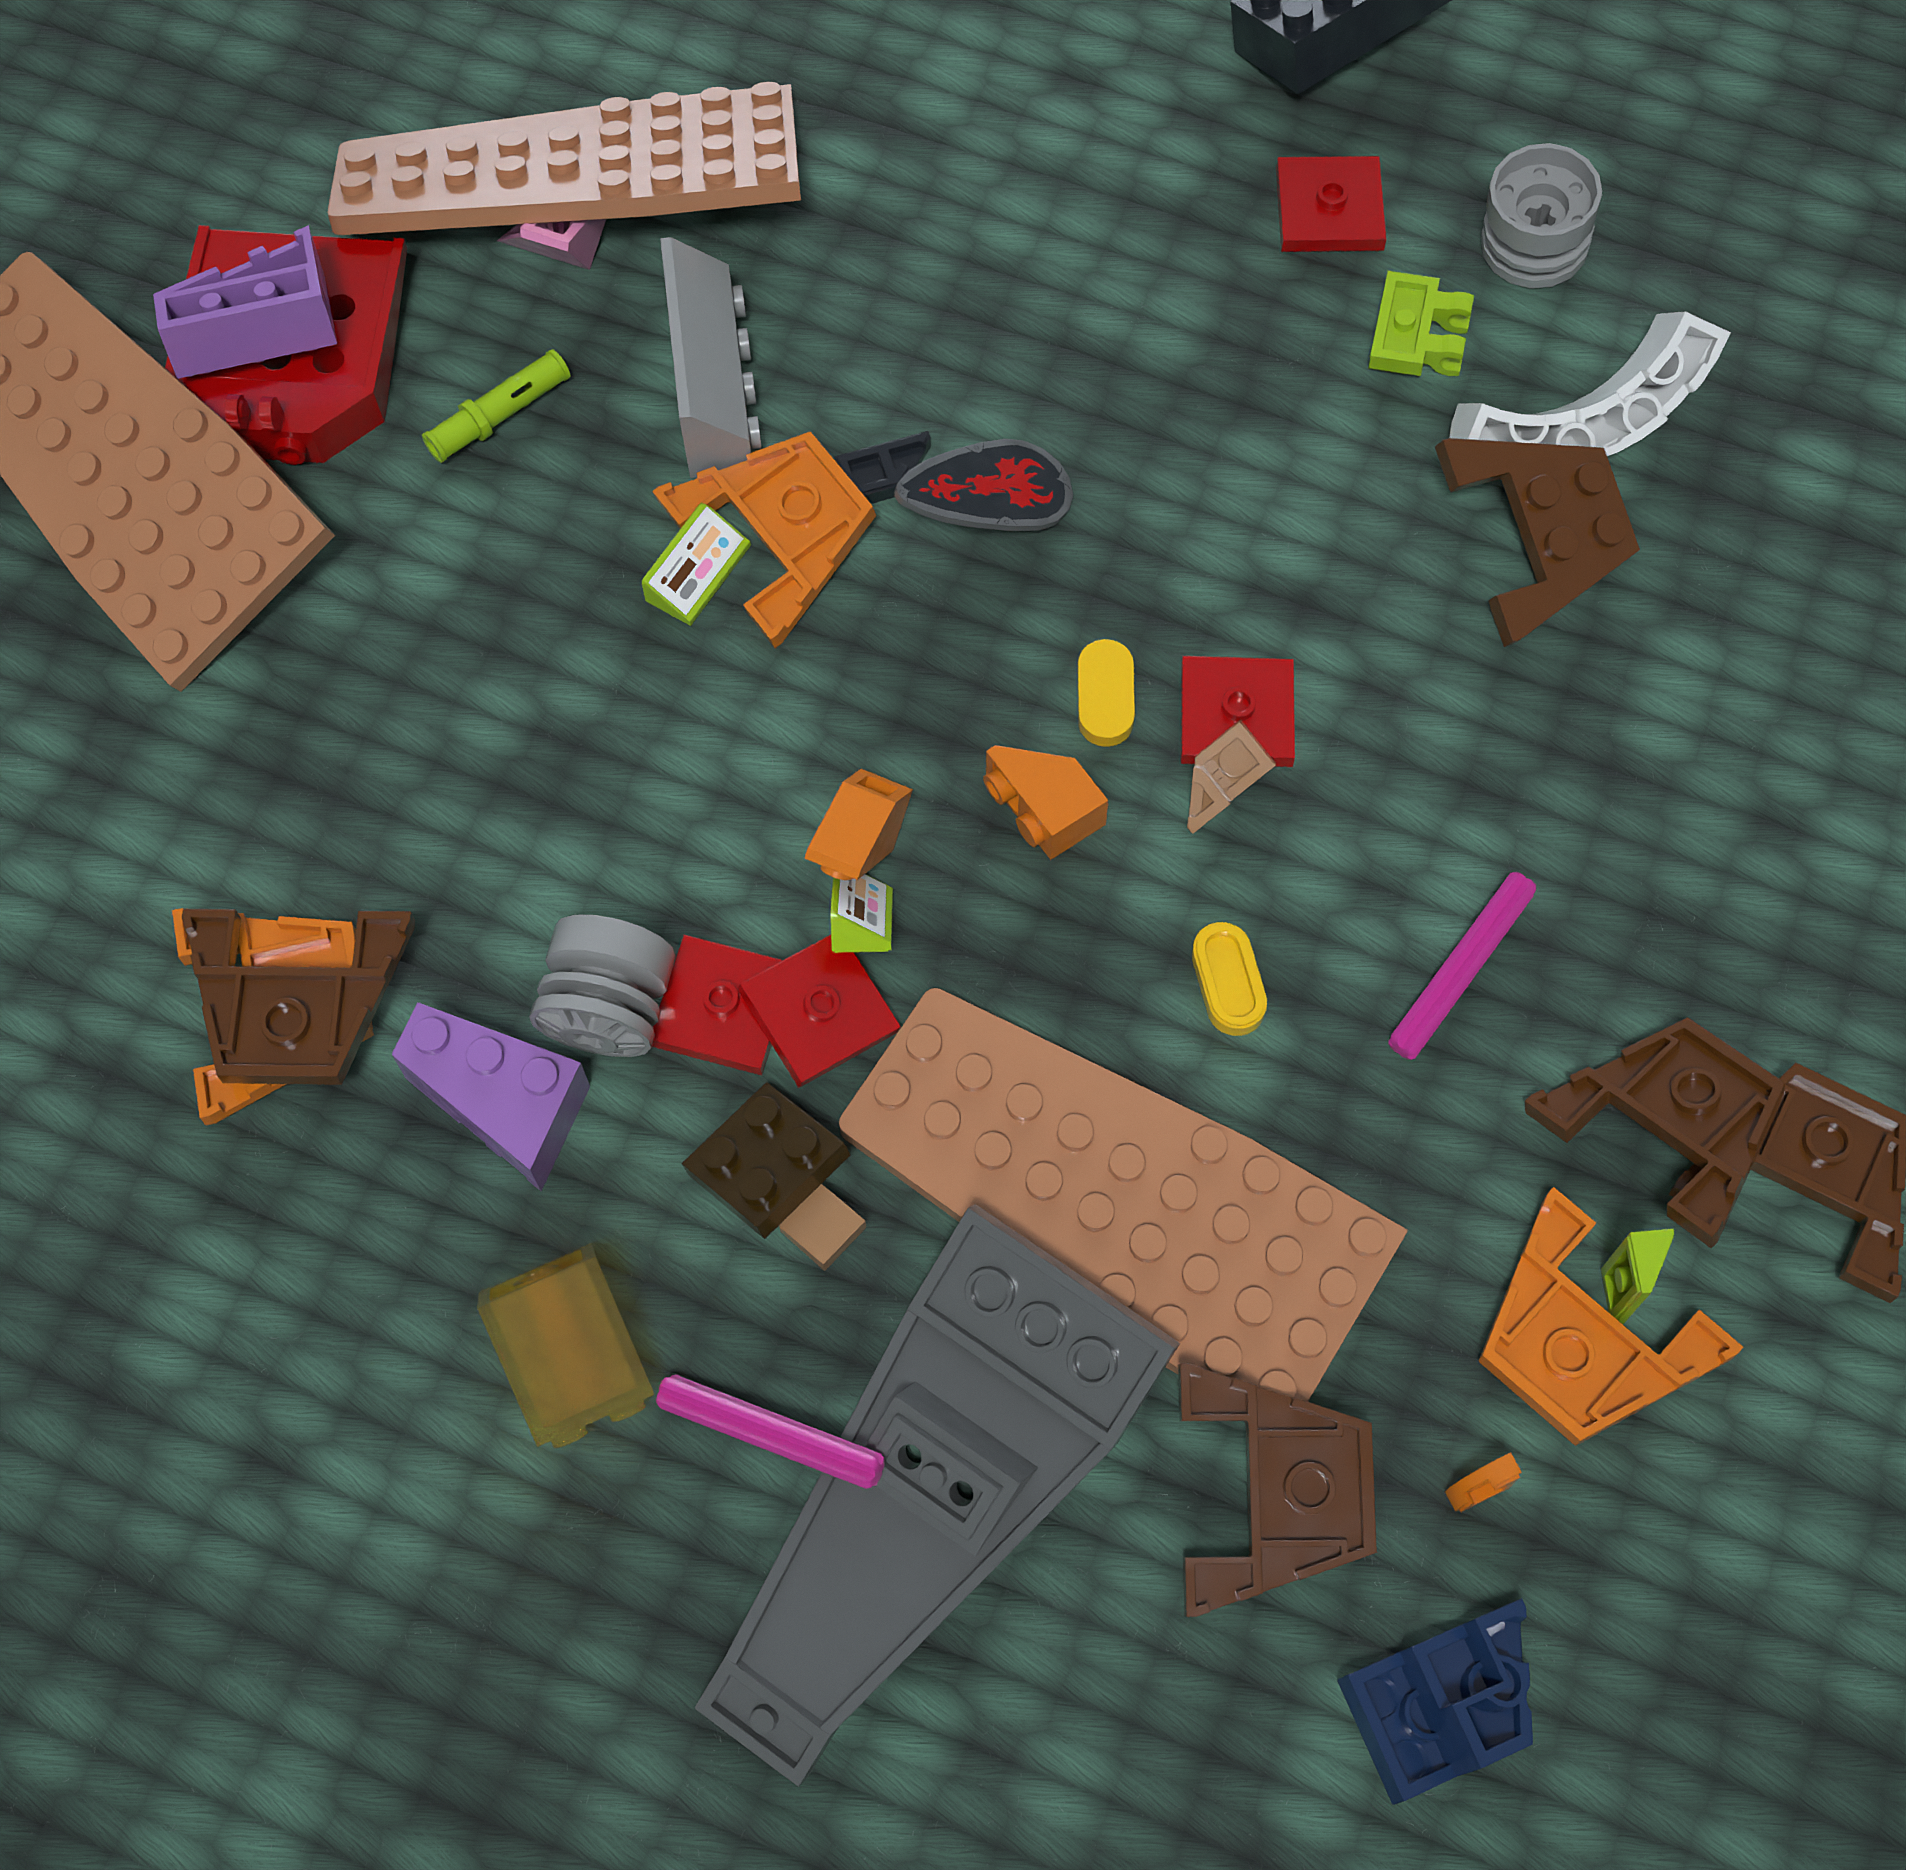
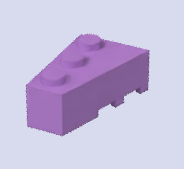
M309 225L293 232L296 241L267 253L263 246L247 252L250 261L220 274L219 269L215 266L153 294L158 331L177 379L197 374H207L212 371L248 363H258L266 359L303 351H313L337 344L325 276Z
M417 1002L392 1052V1056L404 1077L458 1123L461 1122L485 1142L486 1146L495 1154L503 1157L521 1172L537 1189L542 1191L590 1088L581 1062Z

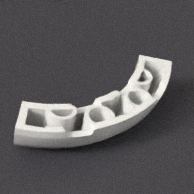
M1688 312L1656 314L1648 333L1624 366L1607 382L1588 395L1557 409L1536 414H1518L1503 411L1483 403L1458 404L1452 420L1449 438L1601 447L1605 449L1607 456H1610L1642 440L1668 420L1667 416L1690 392L1696 391L1703 383L1718 360L1731 332Z

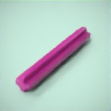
M1512 872L1508 875L1392 1033L1389 1046L1394 1052L1408 1060L1417 1057L1533 898L1536 885L1531 879L1526 878L1519 872Z
M678 1375L664 1378L659 1386L656 1403L660 1409L865 1489L876 1486L881 1479L885 1465V1459L881 1453Z

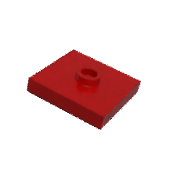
M1379 156L1277 158L1276 179L1281 252L1384 251L1386 228Z
M1182 656L1181 764H1195L1197 754L1241 719L1276 762L1274 767H1293L1295 760L1294 659Z
M684 935L671 971L667 990L663 994L659 1006V1021L653 1026L655 1036L652 1047L762 1076L772 1044L742 998L738 988L740 983L783 960Z
M831 935L740 983L738 988L739 993L798 1088L895 1035L901 1028L854 952L835 953V951H832Z

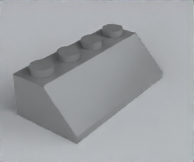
M672 237L660 238L679 419L690 478H696L697 472L713 466L717 470L746 461V454L752 453L751 450L762 449L758 416L747 417L746 405L756 404L753 373H742L741 361L751 360L747 328L737 329L736 318L746 317L742 285L732 286L729 264Z

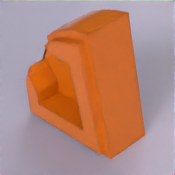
M1510 1452L1459 1480L1449 1487L1445 1493L1455 1512L1458 1510L1462 1512L1510 1489L1520 1478L1519 1475L1522 1472Z

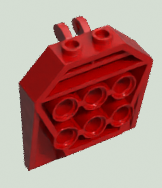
M199 225L186 279L215 266L219 269L220 274L250 261L247 252L263 246L267 253L296 241L293 234L210 229L209 226ZM312 236L325 276L337 340L336 345L266 359L258 363H248L220 369L207 374L192 375L179 378L178 380L239 432L263 459L279 460L292 465L303 462H326L385 422L407 255V245L404 238H394L393 241ZM167 356L165 368L176 377L170 359Z

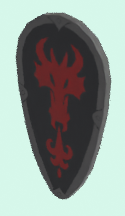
M1000 439L972 444L923 461L909 470L897 483L894 495L902 506L922 516L945 523L1004 531H1039L1055 526L1068 513L1073 498V491L1068 474L1060 462L1046 450L1023 440Z

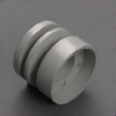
M1551 143L1527 145L1508 154L1495 168L1489 186L1486 204L1487 211L1481 234L1483 257L1494 273L1511 284L1527 288L1553 287L1572 278L1585 264L1602 197L1600 175L1589 159L1572 148Z
M571 915L561 918L554 927L545 959L548 969L553 973L544 975L539 981L537 987L539 997L533 1003L529 1015L532 1025L545 1036L582 1051L615 1057H634L646 1054L653 1044L655 1036L653 1026L659 1021L660 1017L659 1006L653 999L660 998L667 990L675 960L673 947L661 936L641 926L620 919L599 915Z

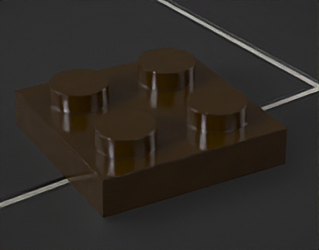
M766 1082L681 1164L693 1180L762 1238L766 1239L851 1155L844 1142Z

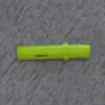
M551 349L544 356L510 376L475 401L466 399L458 405L459 411L432 430L422 434V439L427 449L438 462L443 463L449 456L458 452L477 438L484 441L493 434L492 428L528 406L562 381L568 380L571 375L565 361L555 350ZM522 386H525V389L522 392H520L513 398L511 397V394L513 392H515Z

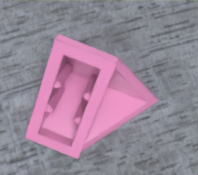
M606 219L517 224L497 241L590 270Z

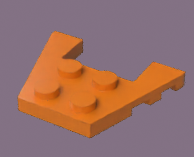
M811 431L746 454V461L721 470H717L713 466L697 472V478L674 487L669 482L658 486L652 491L657 501L680 529L701 502L715 511L727 502H731L786 570L787 573L743 604L747 614L774 648L783 643L876 517L872 504Z
M184 908L172 910L178 957L186 966L192 964L190 957L192 951L188 933L184 929L182 920ZM238 913L241 917L237 954H241L242 967H352L356 928L352 922L279 916L278 920L246 918L244 913ZM372 1021L363 1041L374 1036ZM214 1064L193 1069L199 1117L206 1126L223 1120L286 1085L222 1083L216 1075Z
M1553 1187L1542 1202L1479 1362L1576 1446L1729 1362L1744 1347L1701 1310H1698L1660 1354H1657L1558 1270L1563 1261L1594 1228L1596 1222Z

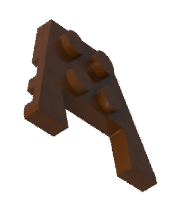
M1448 438L1435 446L1450 493L1497 479L1502 480L1537 580L1536 584L1502 593L1488 600L1504 647L1521 640L1640 550L1604 448Z
M183 909L182 920L184 929L188 933L192 951L190 957L203 1001L202 1011L216 1075L221 1082L238 1084L342 1085L415 929V919L411 911H358L352 967L320 968L235 967L241 926V917L236 909Z
M1687 1017L1621 1050V1057L1595 1070L1588 1066L1570 1075L1569 1083L1547 1094L1542 1089L1525 1100L1526 1114L1566 1143L1607 1104H1611L1699 1166L1702 1170L1667 1203V1217L1712 1249L1719 1241L1784 1097L1785 1082Z
M1795 1063L1779 1078L1785 1082L1784 1097L1751 1170L1859 1222V1231L1838 1278L1891 1303L1899 1296L1902 1275H1898L1899 1249L1903 1246L1904 1224L1900 1223L1901 1193L1906 1187V1115ZM1693 1164L1677 1179L1668 1195L1675 1197L1702 1169Z
M1190 1363L1178 1364L1180 1422H1245L1249 1527L1248 1556L1183 1557L1184 1616L1197 1617L1225 1605L1257 1596L1284 1584L1302 1580L1377 1553L1371 1422L1304 1400L1288 1397L1258 1387L1252 1383L1206 1370Z

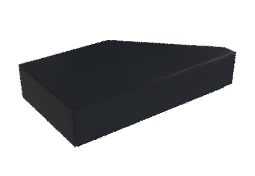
M929 431L837 455L834 456V460L867 500L873 504L895 498L894 490L897 483L909 470L922 463L931 448V437Z

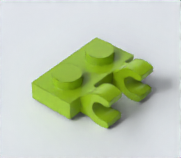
M1388 271L1370 355L1369 368L1421 376L1423 364L1425 363L1442 375L1459 376L1466 338L1454 334H1430L1432 321H1435L1449 332L1467 333L1474 295L1466 292L1438 291L1440 278Z

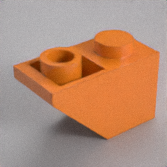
M997 745L986 751V775L983 776V780L988 792L999 805L1008 804L1018 817L1016 818V824L1023 838L1032 847L1039 845L1050 860L1106 825L1108 799L1075 758Z
M858 770L842 782L807 848L805 859L821 865L820 869L822 872L833 878L858 880L894 850L913 789L866 770Z

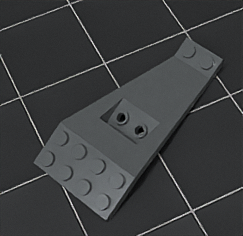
M974 1204L969 1207L905 1312L840 1437L882 1454L885 1459V1465L880 1481L876 1486L865 1489L824 1472L821 1473L731 1647L696 1704L695 1709L799 1787L812 1772L839 1726L1118 1444L1180 1343L978 1205ZM907 1444L914 1445L919 1449L922 1457L921 1463H914L907 1457ZM958 1481L966 1482L971 1486L973 1490L972 1500H967L960 1496L957 1490Z

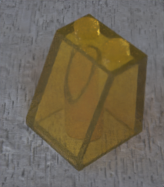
M592 1243L479 1292L477 1309L537 1447L550 1441L553 1448L573 1443L588 1433L586 1425L608 1415L612 1422L631 1417L646 1407L643 1399L654 1395L647 1373Z

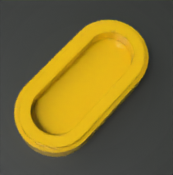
M1109 639L1097 640L1088 644L1082 650L1078 659V726L1082 735L1089 742L1102 747H1110L1125 741L1133 729L1135 717L1134 663L1130 651L1123 644Z
M1216 922L1209 924L1197 934L1192 949V962L1208 1017L1211 1023L1225 1034L1232 1036L1249 1034L1260 1026L1267 1008V997L1250 940L1242 929L1231 923Z

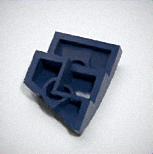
M1522 1598L1337 1679L1392 1805L1411 1799L1457 1776L1482 1769L1533 1745L1532 1712L1527 1704V1691L1530 1687L1529 1663L1522 1661L1521 1622L1527 1618L1526 1606Z

